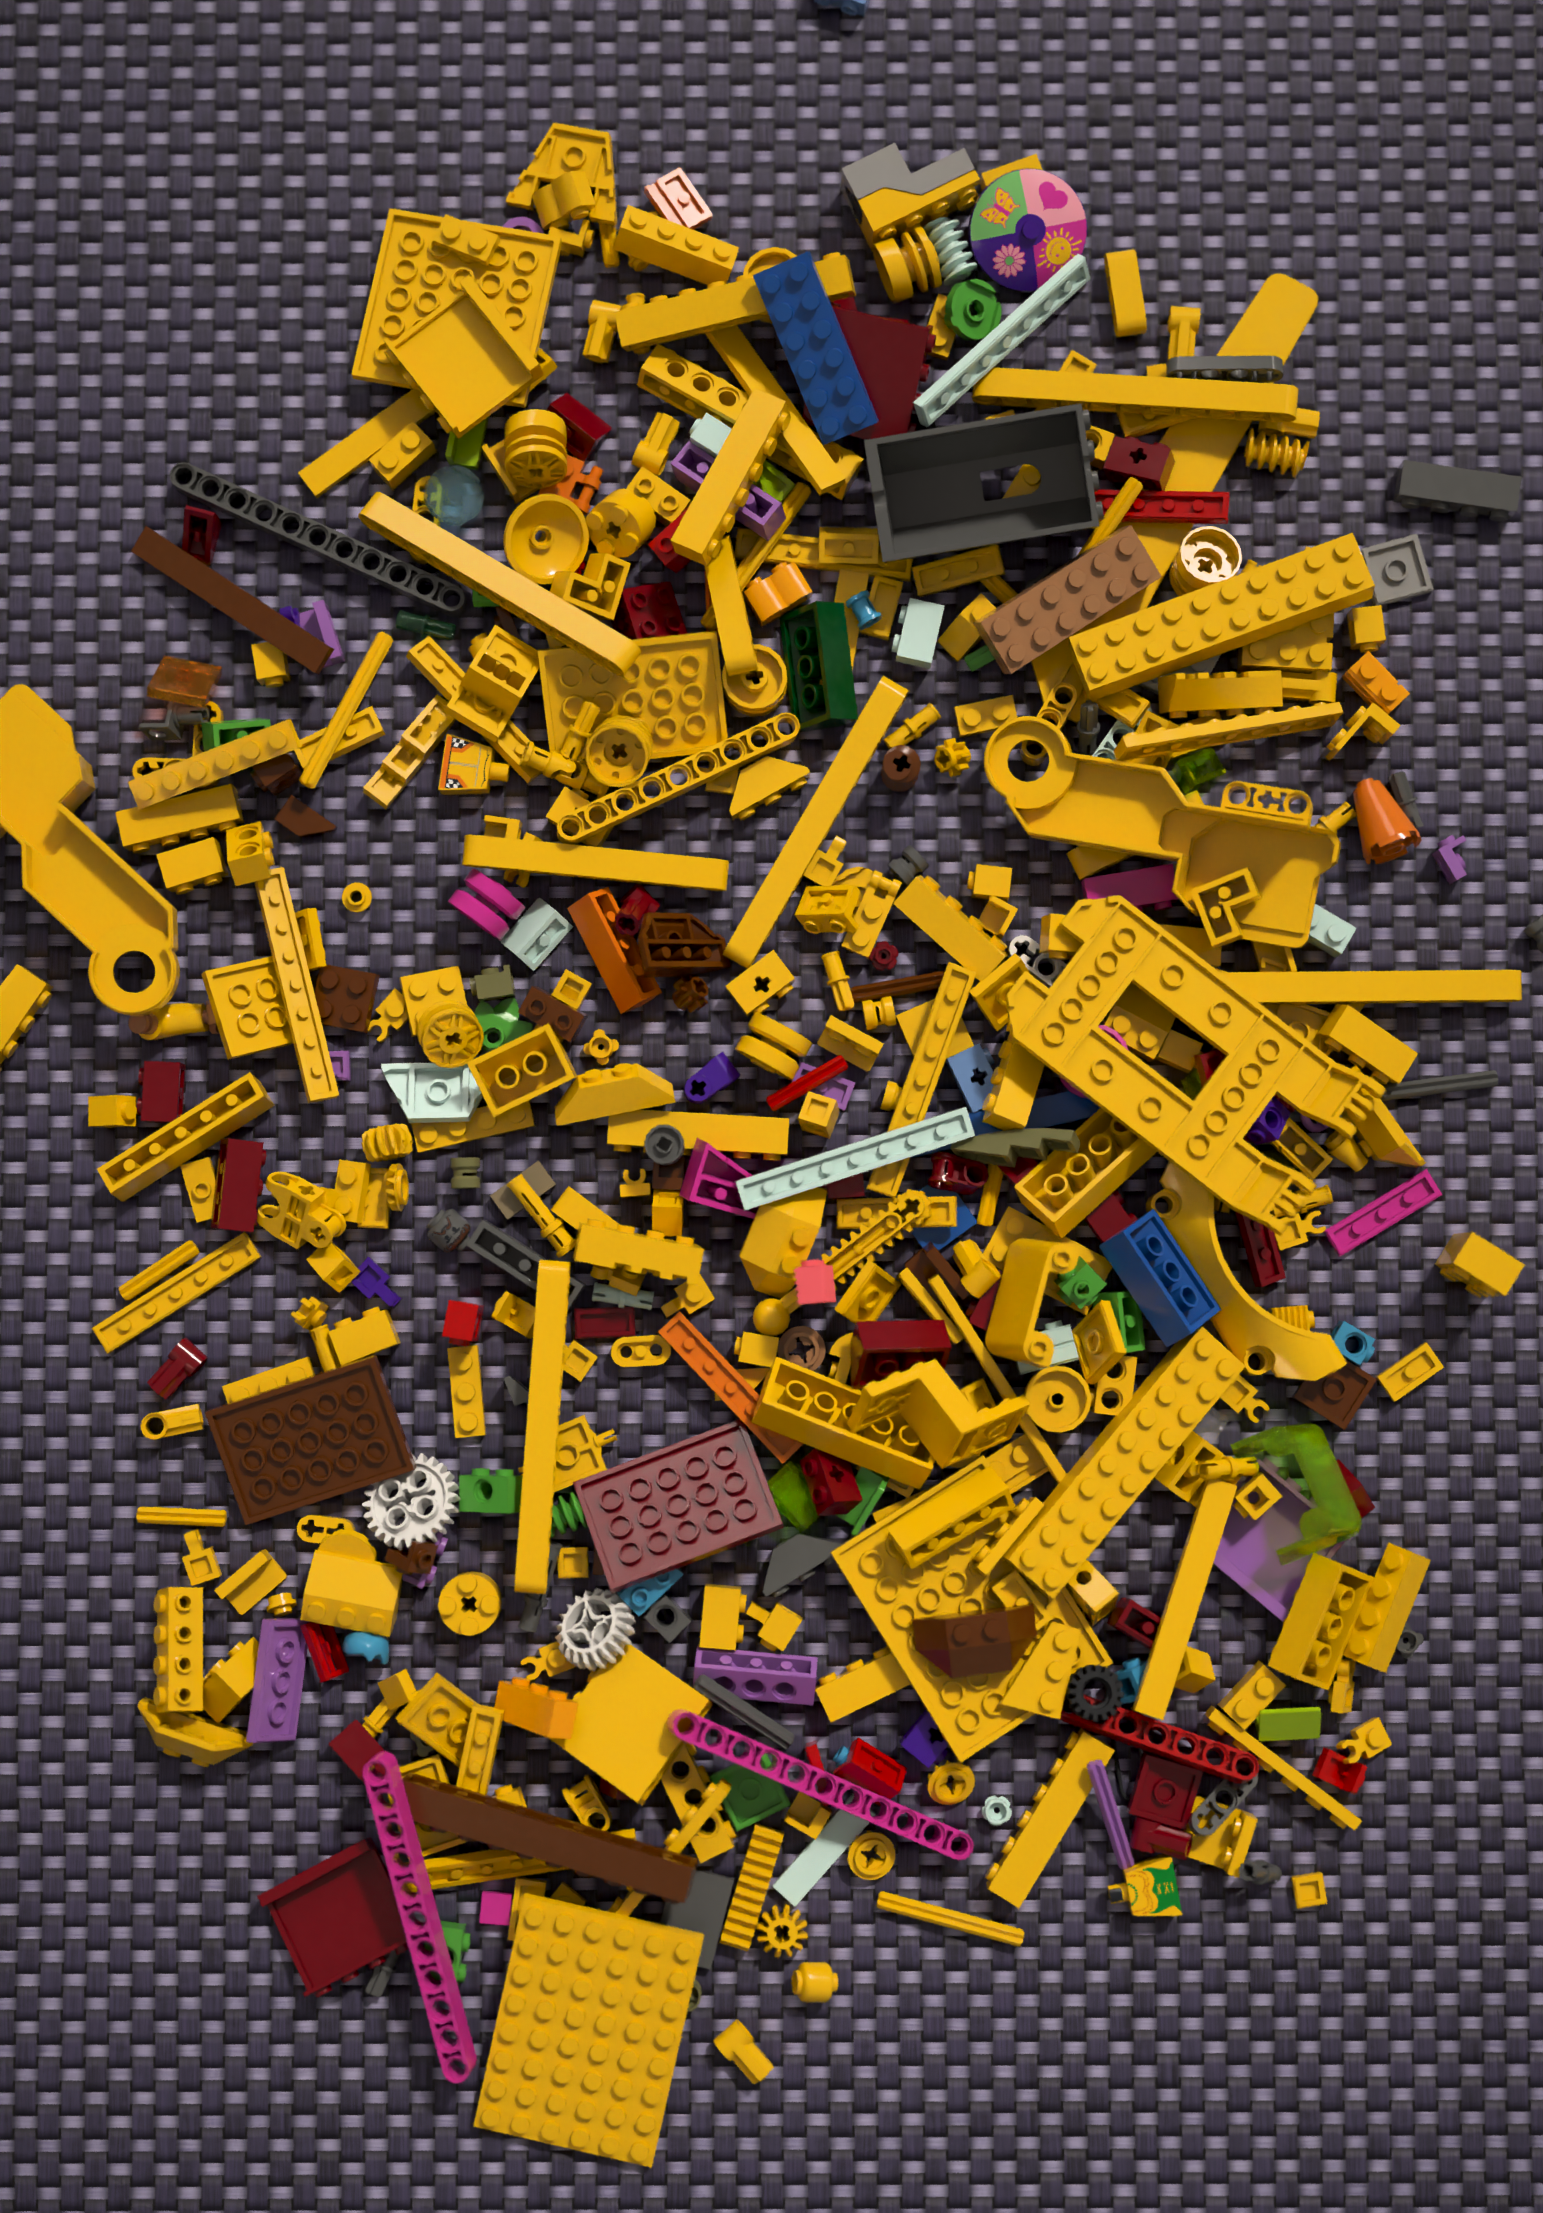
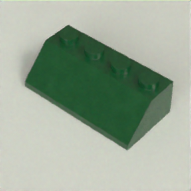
M815 601L780 616L791 713L799 720V732L840 727L858 720L844 603Z

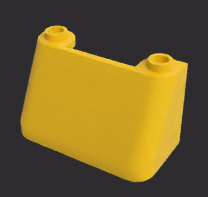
M1029 1238L1015 1240L1010 1245L985 1336V1345L990 1353L1039 1368L1050 1367L1054 1353L1053 1341L1048 1335L1034 1331L1048 1276H1050L1051 1272L1065 1274L1073 1270L1077 1264L1081 1247Z

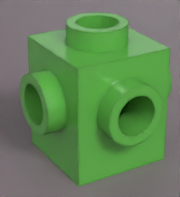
M1081 1257L1078 1258L1073 1270L1065 1274H1058V1278L1054 1281L1060 1288L1057 1294L1069 1306L1074 1302L1080 1309L1085 1305L1089 1306L1098 1298V1292L1107 1285Z

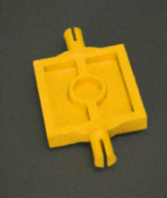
M585 1414L559 1425L554 1493L574 1485L573 1482L607 1470L602 1457V1446L618 1441L616 1435L605 1439V1437L615 1434L613 1428L596 1435L590 1428ZM523 1466L518 1468L519 1473L523 1472Z

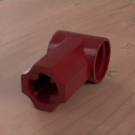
M640 883L632 887L622 897L620 902L623 905L615 916V928L620 934L633 936L640 930L644 914L656 912L660 907V904Z
M186 1337L171 1350L167 1356L169 1359L147 1382L165 1400L181 1386L188 1376H193L208 1359Z
M1136 1816L1129 1846L1144 1852L1155 1853L1156 1851L1178 1859L1187 1860L1192 1848L1193 1834L1164 1826L1160 1822Z

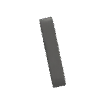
M1242 1763L1236 1766V1770L1240 1774L1243 1772L1250 1774L1248 1764ZM1258 1773L1249 1781V1785L1247 1783L1242 1784L1236 1790L1230 1787L1235 1784L1234 1782L1222 1779L1190 1815L1188 1824L1192 1833L1199 1837H1206L1214 1833L1257 1785ZM1222 1791L1229 1794L1231 1797L1229 1808L1223 1809L1216 1804L1215 1797L1218 1792ZM1211 1810L1216 1814L1207 1822L1210 1826L1209 1829L1207 1827L1200 1829L1197 1826L1200 1822L1197 1816L1202 1818Z

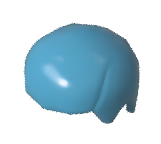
M353 1631L345 1637L343 1651L346 1654H360L367 1661H372L373 1658L379 1659L382 1664L389 1662V1641L386 1636Z

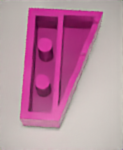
M697 1138L679 1195L692 1202L754 1219L759 1207L744 1210L735 1181L752 1176V1174L748 1173L707 1142Z

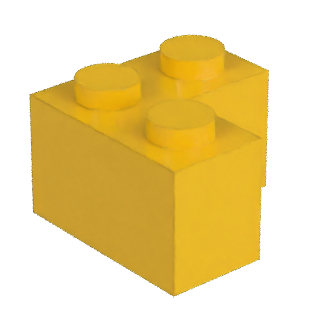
M592 553L589 555L583 576L572 571L555 572L550 592L597 620H614L631 563L607 553Z
M1248 867L1190 890L1212 947L1217 949L1244 938L1233 910L1261 899Z
M254 1637L245 1645L241 1641L236 1644L228 1653L231 1658L226 1663L220 1659L203 1678V1709L218 1724L253 1689L259 1642Z

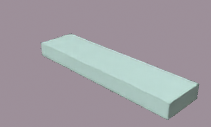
M852 1794L844 1804H849L850 1802H852L854 1794ZM839 1809L824 1825L817 1839H812L772 1886L793 1906H796L870 1822ZM870 1809V1815L876 1816V1813Z

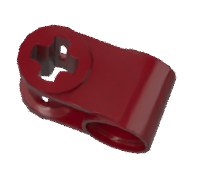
M936 1152L931 1155L933 1168L932 1176L928 1178V1185L932 1188L971 1195L988 1180V1170L979 1161L957 1157L946 1152ZM967 1173L974 1178L975 1183L968 1179Z

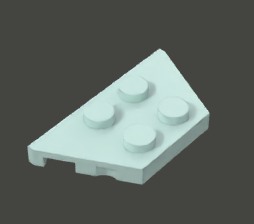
M434 1063L381 1064L382 1072L409 1123L469 1122L483 1097L468 1064L455 1068L439 1067Z

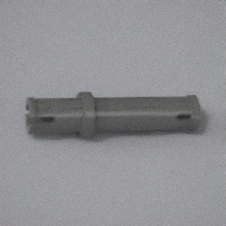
M550 1540L546 1594L526 1593L524 1596L526 1603L520 1623L518 1624V1627L522 1630L537 1632L543 1607H546L548 1603L546 1599L548 1589L562 1545L558 1542Z

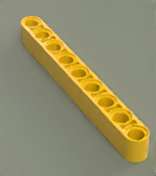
M781 713L648 775L633 784L569 812L558 821L557 837L563 844H578L787 746L798 735L800 729L799 720L792 713ZM780 723L790 724L793 728V733L783 735L778 730V725ZM755 735H760L765 738L767 745L761 748L756 747L752 744L751 738ZM735 748L738 750L740 757L736 760H730L725 756L724 750ZM707 760L713 765V770L704 773L698 769L697 763ZM674 773H681L686 777V783L675 785L672 783L670 776ZM653 785L658 788L660 794L655 798H649L644 794L643 789L646 786ZM620 798H627L632 802L633 806L630 810L623 811L617 807L616 802ZM596 810L601 811L606 819L602 823H594L589 818L590 813ZM567 823H573L578 827L579 831L574 836H567L563 833L562 827Z
M464 835L463 866L727 891L728 860L482 835Z

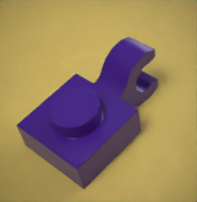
M367 1257L358 1267L360 1273L351 1282L368 1299L371 1300L377 1294L386 1304L394 1308L401 1298L386 1285L391 1277L373 1259Z

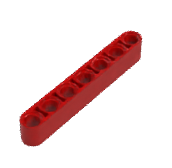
M1083 1694L1084 1699L1091 1705H1097L1102 1702L1099 1699ZM1121 1707L1115 1710L1117 1713L1109 1716L1101 1724L1085 1720L1074 1713H1066L1063 1709L1061 1711L1060 1720L1237 1784L1248 1783L1257 1775L1259 1770L1257 1759L1248 1752ZM1129 1720L1134 1726V1732L1131 1734L1123 1733L1119 1728V1721ZM1150 1730L1159 1731L1163 1736L1162 1744H1153L1148 1738V1732ZM1185 1740L1189 1742L1192 1747V1753L1189 1755L1180 1753L1177 1748L1178 1741ZM1208 1751H1216L1220 1755V1765H1212L1208 1762L1206 1757ZM1237 1761H1244L1249 1765V1775L1243 1776L1237 1772Z

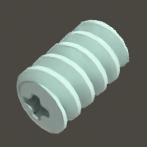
M942 217L929 222L923 229L936 250L941 267L940 273L943 278H946L944 285L948 286L968 277L971 271L977 267V263L967 264V260L973 256V253H963L962 251L969 245L968 241L958 242V239L964 235L963 230L954 231V228L960 224V221L958 219L950 220L947 217Z

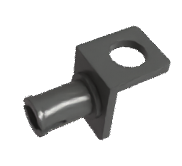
M171 692L165 723H140L139 729L150 740H182L185 725H202L204 722H209L208 720H203V718L210 717L209 710L206 706L188 707V703L177 692ZM151 730H158V731H162V732H164V733H163V734H161V733H155V732H153V731H151Z

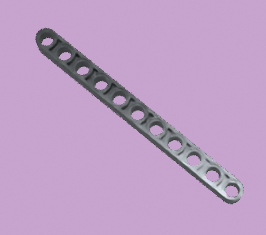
M181 462L174 465L171 469L170 480L184 496L447 616L459 617L467 610V599L462 589L457 585L189 463ZM184 474H192L190 483L185 485L179 484L180 478ZM218 486L219 491L215 496H206V491L209 487ZM236 499H246V503L242 508L234 509L232 507ZM271 510L273 512L272 517L268 521L259 520V516L263 511ZM292 522L299 523V529L295 533H286L288 524ZM319 534L325 535L326 541L322 545L315 546L312 544L315 536ZM349 546L353 548V552L349 557H339V552L343 547ZM370 559L380 560V564L375 570H367L365 568L366 563ZM405 571L407 576L404 581L397 583L392 581L394 573ZM431 583L434 585L431 593L427 595L419 593L421 585ZM451 595H457L461 598L459 604L455 607H448L445 604L447 598Z

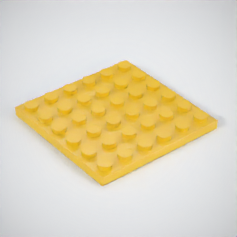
M389 208L351 373L353 379L412 389L402 376L405 372L400 365L394 367L384 352L388 349L383 339L387 337L392 343L461 291L462 287L459 281L467 275L472 278L534 358L537 359L562 247L561 236L464 221L499 235L500 242L489 265L486 266L434 244L433 239L444 217ZM530 386L504 405L526 408Z

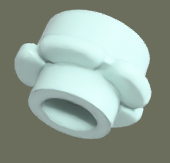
M993 1795L985 1800V1806L982 1807L984 1819L989 1820V1823L994 1826L1007 1822L1012 1814V1810L1009 1808L1010 1802L1003 1796L997 1797ZM996 1807L1000 1809L998 1813L994 1812Z

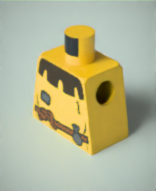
M1085 1560L1065 1586L1087 1622L1093 1627L1115 1609L1119 1593L1088 1560Z

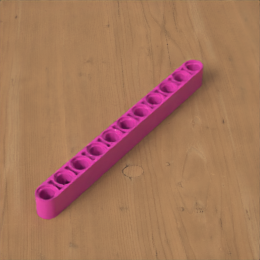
M683 1709L675 1710L668 1717L667 1726L669 1731L674 1736L953 1859H966L973 1851V1841L966 1833ZM687 1716L690 1719V1727L687 1731L680 1733L677 1729V1723L679 1719ZM710 1729H716L718 1733L717 1740L713 1744L707 1745L705 1734ZM738 1741H743L745 1751L742 1755L735 1757L732 1751L733 1746ZM770 1753L773 1759L772 1763L768 1768L762 1769L760 1759L764 1754ZM798 1765L800 1770L799 1776L795 1780L790 1781L787 1775L790 1767ZM825 1777L827 1786L825 1790L817 1793L815 1783L819 1778ZM852 1789L854 1792L852 1802L844 1804L842 1800L844 1792ZM875 1801H879L881 1804L880 1812L876 1816H871L870 1806ZM902 1813H906L908 1816L907 1824L902 1828H898L897 1818ZM929 1825H933L935 1829L933 1837L925 1840L924 1830ZM960 1837L961 1846L957 1851L953 1852L951 1850V1842L954 1838Z
M381 1751L376 1753L365 1764L363 1778L442 2072L448 2081L461 2083L466 2080L474 2069L477 2056L399 1765L392 1753ZM375 1763L381 1764L385 1768L386 1774H380L375 1768ZM383 1793L389 1794L393 1798L394 1804L387 1803L383 1798ZM391 1823L398 1824L402 1833H396L392 1829ZM399 1853L406 1854L410 1863L403 1862L399 1857ZM407 1882L413 1883L417 1887L418 1892L409 1890ZM415 1912L423 1914L426 1922L419 1921L415 1916ZM423 1942L430 1943L433 1951L425 1949ZM430 1971L437 1972L441 1980L434 1979ZM438 2001L448 2004L449 2010L440 2007ZM446 2030L454 2032L457 2039L450 2038ZM454 2060L461 2061L465 2069L459 2068Z

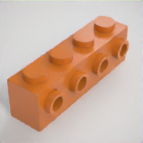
M609 887L588 893L567 908L620 1014L641 1007L662 993L654 977H644L638 944L634 936L620 934L615 928V916L620 909Z

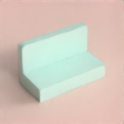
M538 898L503 937L501 943L530 969L535 971L573 926L541 898Z

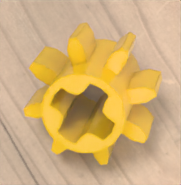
M952 738L944 740V745L936 746L937 751L934 762L940 769V773L949 772L950 777L961 775V770L969 769L968 764L971 759V753L965 746V742L957 743L956 739Z

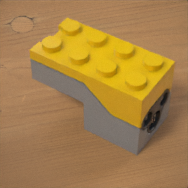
M893 143L843 167L841 171V191L871 250L874 243L890 237L896 242V239L901 237L902 232L906 231L912 236V229L915 227H922L935 219L948 217L949 213L957 209L964 211L970 208L977 200V191L974 187L980 183V178L965 148L914 173H910L897 145Z

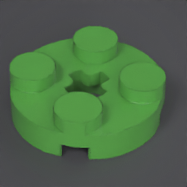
M979 279L955 284L946 300L945 325L964 340L974 341L985 338L999 325L1001 319L1000 302H996V298L993 295L996 292L993 287ZM972 303L975 304L974 309L978 311L977 315L973 316L969 311V306Z

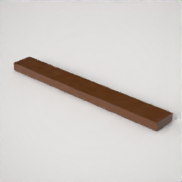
M145 526L133 546L131 552L314 673L320 674L334 651L332 647L153 529Z

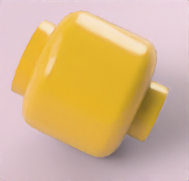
M802 1962L797 1970H794L792 1973V1992L798 1996L801 2002H828L832 1993L838 1989L837 1973H833L830 1965L826 1962Z

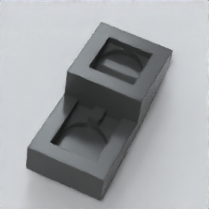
M512 1375L503 1378L514 1406L524 1402L528 1406V1388Z

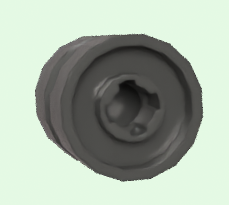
M667 1124L658 1125L652 1128L646 1135L644 1142L645 1150L650 1159L655 1163L663 1166L672 1165L683 1156L685 1141L675 1127Z

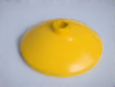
M540 494L522 502L509 517L504 531V552L515 572L537 584H552L555 572H575L580 566L587 552L589 531L583 513L573 502L555 494ZM538 531H541V532H542L541 538H540L539 540H536V539H535L536 533H537Z

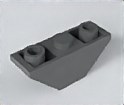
M798 1532L773 1547L763 1586L765 1597L772 1594L775 1598L790 1589L787 1584L796 1578L800 1582L809 1578L815 1573L813 1568L824 1562L825 1566L835 1562L830 1552L839 1547L841 1543Z

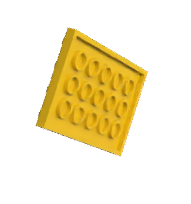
M717 631L633 639L632 641L640 648L641 654L623 677L613 674L568 646L538 649L550 753L552 751L560 753L571 731L569 726L574 724L585 701L592 702L600 707V711L590 730L591 737L596 727L605 719L616 715L630 716L640 721L650 733L653 742L650 759L693 755L728 739ZM591 737L586 739L577 760L586 765V747ZM621 743V745L617 746L616 751L618 753L623 750L625 751L626 745Z

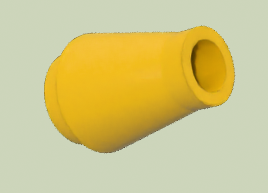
M1336 1130L1324 1142V1145L1328 1148L1327 1152L1352 1168L1354 1172L1360 1171L1368 1162V1159L1364 1156L1353 1137L1348 1139Z

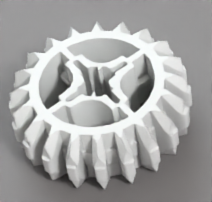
M598 1588L595 1589L594 1593L585 1590L583 1598L575 1596V1603L573 1605L566 1604L568 1611L566 1614H559L563 1622L556 1625L560 1633L555 1637L560 1644L558 1648L564 1654L566 1660L571 1664L574 1663L580 1669L587 1668L593 1671L597 1667L606 1669L608 1661L616 1664V1656L618 1654L625 1655L624 1646L632 1645L628 1637L635 1634L632 1625L636 1621L631 1615L633 1612L631 1608L615 1593ZM601 1611H611V1615H601ZM580 1644H590V1648H581Z

